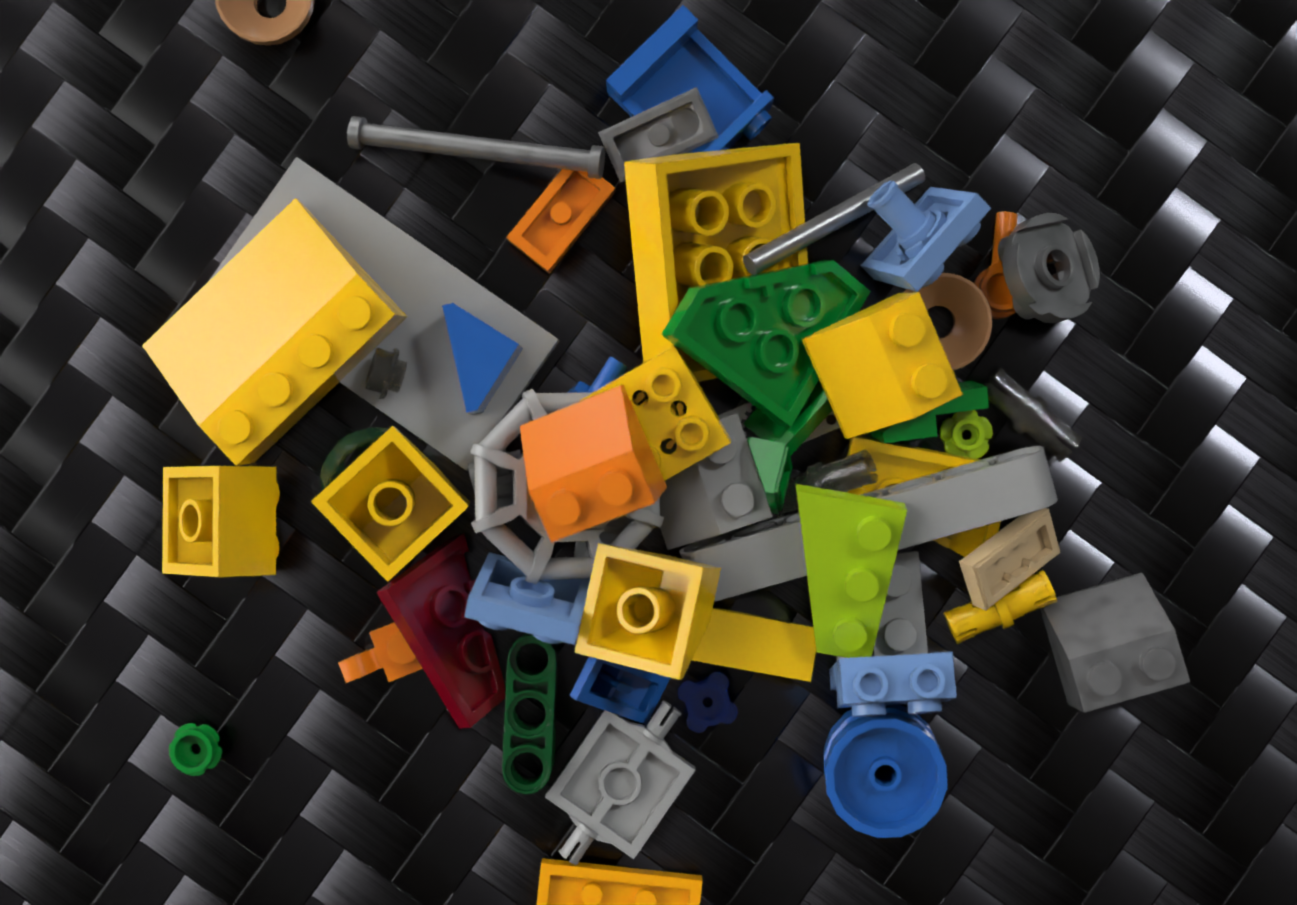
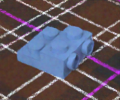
M489 552L469 594L464 617L478 620L483 626L494 630L510 628L530 633L538 640L546 643L557 644L566 642L575 644L579 634L590 578L539 580L535 585L525 581L526 575L506 556Z
M952 652L839 658L829 669L831 690H836L838 708L852 707V717L886 715L885 705L907 704L908 714L942 712L941 702H948L957 698Z

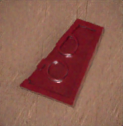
M464 533L449 538L376 592L459 729L472 727L502 702L506 694V687L492 635L484 631L483 625L478 620L464 617L468 597L476 581H471L464 553L468 552L469 549Z

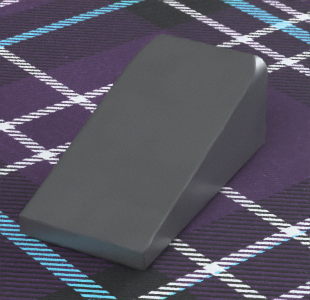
M697 87L598 132L621 184L626 182L624 161L685 154L719 137Z

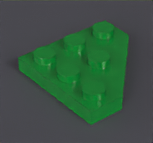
M834 260L817 261L689 288L661 335L778 425L792 427L819 381L801 339L859 312L871 291Z

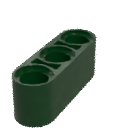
M530 633L520 636L509 650L503 734V778L508 787L522 794L535 793L542 789L549 781L554 765L559 674L557 644L540 641ZM529 643L541 645L548 654L547 666L538 671L528 670L524 667L519 656L522 646ZM524 698L537 699L545 708V719L537 724L525 723L517 713L518 702ZM526 752L535 754L542 762V773L531 778L522 776L515 768V757Z

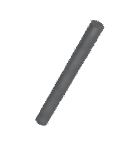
M914 163L746 254L743 257L746 269L750 274L756 275L873 210L868 206L870 197L880 186L890 180L892 182L895 181L903 193L925 181L923 169L920 165Z

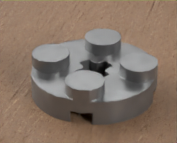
M1043 213L1019 223L1009 236L1001 239L998 245V255L1003 263V273L1007 287L1013 297V307L1016 313L1024 319L1036 318L1045 323H1059L1077 317L1086 312L1092 302L1086 303L1089 299L1090 290L1098 288L1100 279L1099 263L1091 241L1081 229L1073 232L1069 226L1062 223L1068 220V218L1057 213ZM1047 263L1054 264L1056 268V273L1052 276L1048 271Z

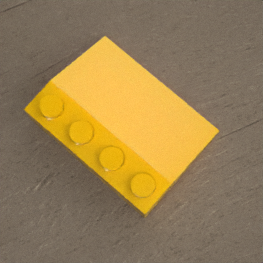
M800 143L675 154L624 161L643 363L674 345L661 334L689 288L752 275L748 272L743 262V257L746 254L805 223ZM807 247L760 273L808 264ZM680 350L698 382L717 378Z
M295 198L142 346L198 426L236 466L255 463L408 316L299 199Z

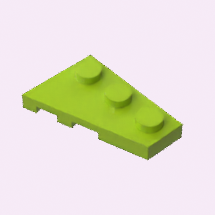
M795 484L817 653L846 658L872 657L905 523L906 505L903 502Z

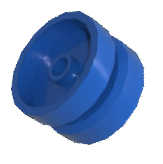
M885 705L886 715L852 717V709L845 712L830 729L823 748L826 793L837 815L854 830L876 838L903 837L923 828L940 810L947 791L946 762L929 724L918 714H908V708L902 705ZM881 765H889L890 770L878 773L877 768Z

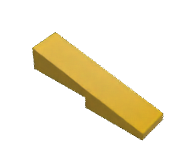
M713 608L709 625L692 661L811 682L817 655L813 626L722 608Z

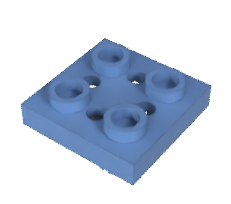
M890 180L872 194L868 201V206L892 230L861 264V267L874 280L918 292L921 288L932 284L944 270L943 262L957 247L965 245L978 233L981 227L980 220L991 208L977 193L929 187L914 204L898 188V184Z

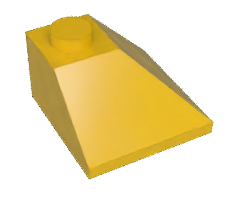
M598 543L574 653L679 680L683 679L709 625L721 568L673 556Z

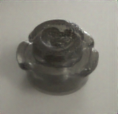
M377 347L374 352L364 388L379 393V399L381 400L387 396L388 390L398 393L401 388L407 362L398 359L399 349L394 348L391 352Z

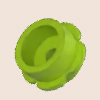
M975 410L955 412L953 417L946 418L941 424L939 435L943 441L946 453L979 459L989 449L988 440L992 438L993 430L986 417H979ZM964 430H969L971 432V438L969 440H964L962 438V432Z

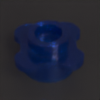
M713 672L706 680L696 683L687 680L679 686L678 697L686 704L689 714L686 723L692 731L700 733L705 731L707 726H714L720 722L730 724L736 719L738 709L734 703L730 702L727 693L729 680L723 673ZM710 697L713 700V704L710 707H705L702 703L704 698Z

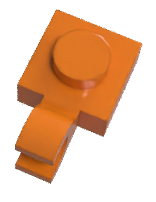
M395 622L369 632L374 648L346 658L338 663L346 683L381 668L384 669L388 682L423 669Z

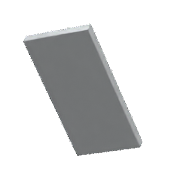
M296 157L210 280L295 198L299 199L408 316L353 368L340 383L460 467L469 471L468 463L474 462V455L470 454L473 443L479 444L512 410L522 393L559 343V339ZM456 304L523 348L483 413L471 415L466 412L442 305Z

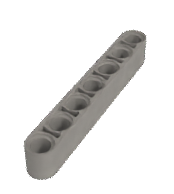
M1031 446L861 494L863 496L905 503L907 514L898 550L1038 511L1058 501L1042 446ZM799 512L700 540L685 546L679 551L681 559L721 568L714 602L807 576Z

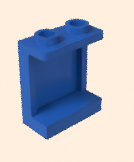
M682 5L606 80L607 93L630 117H633L697 87L719 137L688 153L731 149L744 135L751 141L772 120L773 117L768 111L772 107L774 97L767 90L761 93L697 29L698 19Z

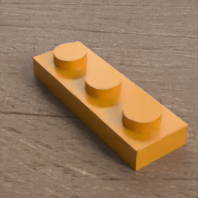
M542 858L536 905H700L703 880L702 875L582 862L575 865L569 861Z

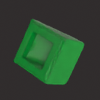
M748 437V446L771 513L779 514V511H782L792 471L789 447L783 442Z

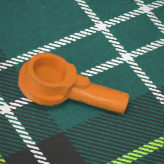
M1004 211L996 214L991 265L983 270L974 280V284L983 292L989 302L993 319L1007 318L1016 313L1013 307V297L1005 281L1003 263L998 255L999 242L1002 238L1009 236L1017 226L1018 214Z

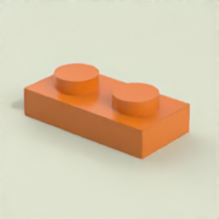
M561 169L506 238L550 274L615 194L616 188L603 177L601 179L589 178L588 172Z

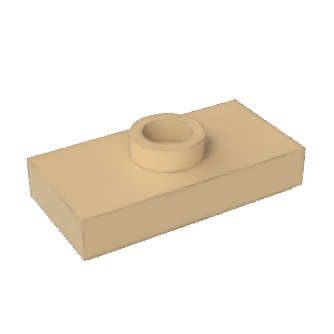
M1044 508L1020 515L959 561L972 605L986 611L1061 553L1049 509Z

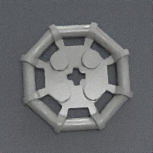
M533 389L522 393L523 399L479 444L473 443L470 454L474 455L475 520L471 522L475 533L481 532L526 575L525 581L535 585L539 580L591 578L598 543H602L598 536L604 531L603 528L610 521L551 543L528 491L524 454L516 459L502 451L519 435L522 424L574 404L592 392L535 393ZM497 467L510 469L513 475V504L497 508ZM660 497L654 504L625 514L626 517L633 520L609 545L635 549L655 527L661 528L664 517L660 516ZM520 516L529 527L533 528L541 536L534 551L521 541L505 523ZM585 541L589 554L588 557L551 558L555 542Z

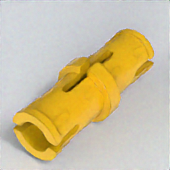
M1041 570L1028 577L986 611L972 605V602L949 611L947 610L943 614L957 644H960L965 640L975 637V635L998 626H1002L1003 629L1013 626V620L1034 610L1057 603V598L1046 573Z

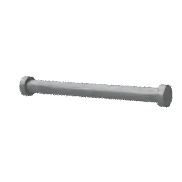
M356 116L350 119L347 131L348 145L352 149L362 150L365 145L518 163L588 172L589 178L595 179L602 178L605 165L604 146L593 145L591 150L369 124L366 118Z

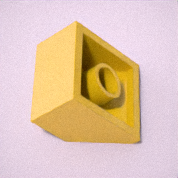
M919 292L897 293L801 339L846 439L914 419L963 395Z
M395 426L388 429L311 501L387 582L466 510L470 504V501L437 466Z
M163 467L162 573L208 577L276 575V559L279 554V540L276 535V506L280 497V490L276 481V467Z

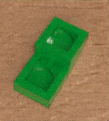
M972 380L959 382L958 385L963 395L914 419L872 431L871 434L883 443L937 437L936 415L989 408L987 386Z

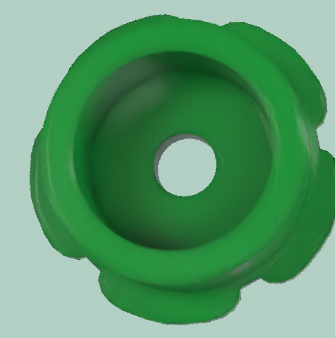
M188 723L176 730L175 738L169 745V757L178 770L190 776H200L205 773L207 768L212 769L217 766L222 756V748L218 746L220 737L214 728L207 724L196 726L195 723ZM193 744L200 746L201 750L198 754L192 752L191 747Z

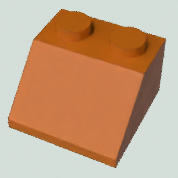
M623 384L520 426L528 491L551 543L654 504L667 488Z

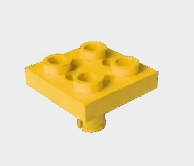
M675 345L579 400H584L623 384L664 481L731 443L730 436L680 350ZM643 390L648 394V399H646L640 405H638V403L642 399H644L645 392L638 393L637 398H635L634 400L633 394L635 391ZM677 400L683 401L687 407L686 413H684V405L682 402H678L676 406L673 402ZM669 438L670 440L667 442L666 448L671 449L674 443H676L677 449L672 453H666L661 448V442Z

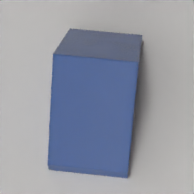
M456 304L442 305L466 412L471 415L483 413L523 348Z
M588 656L570 696L582 703L647 725L671 677Z

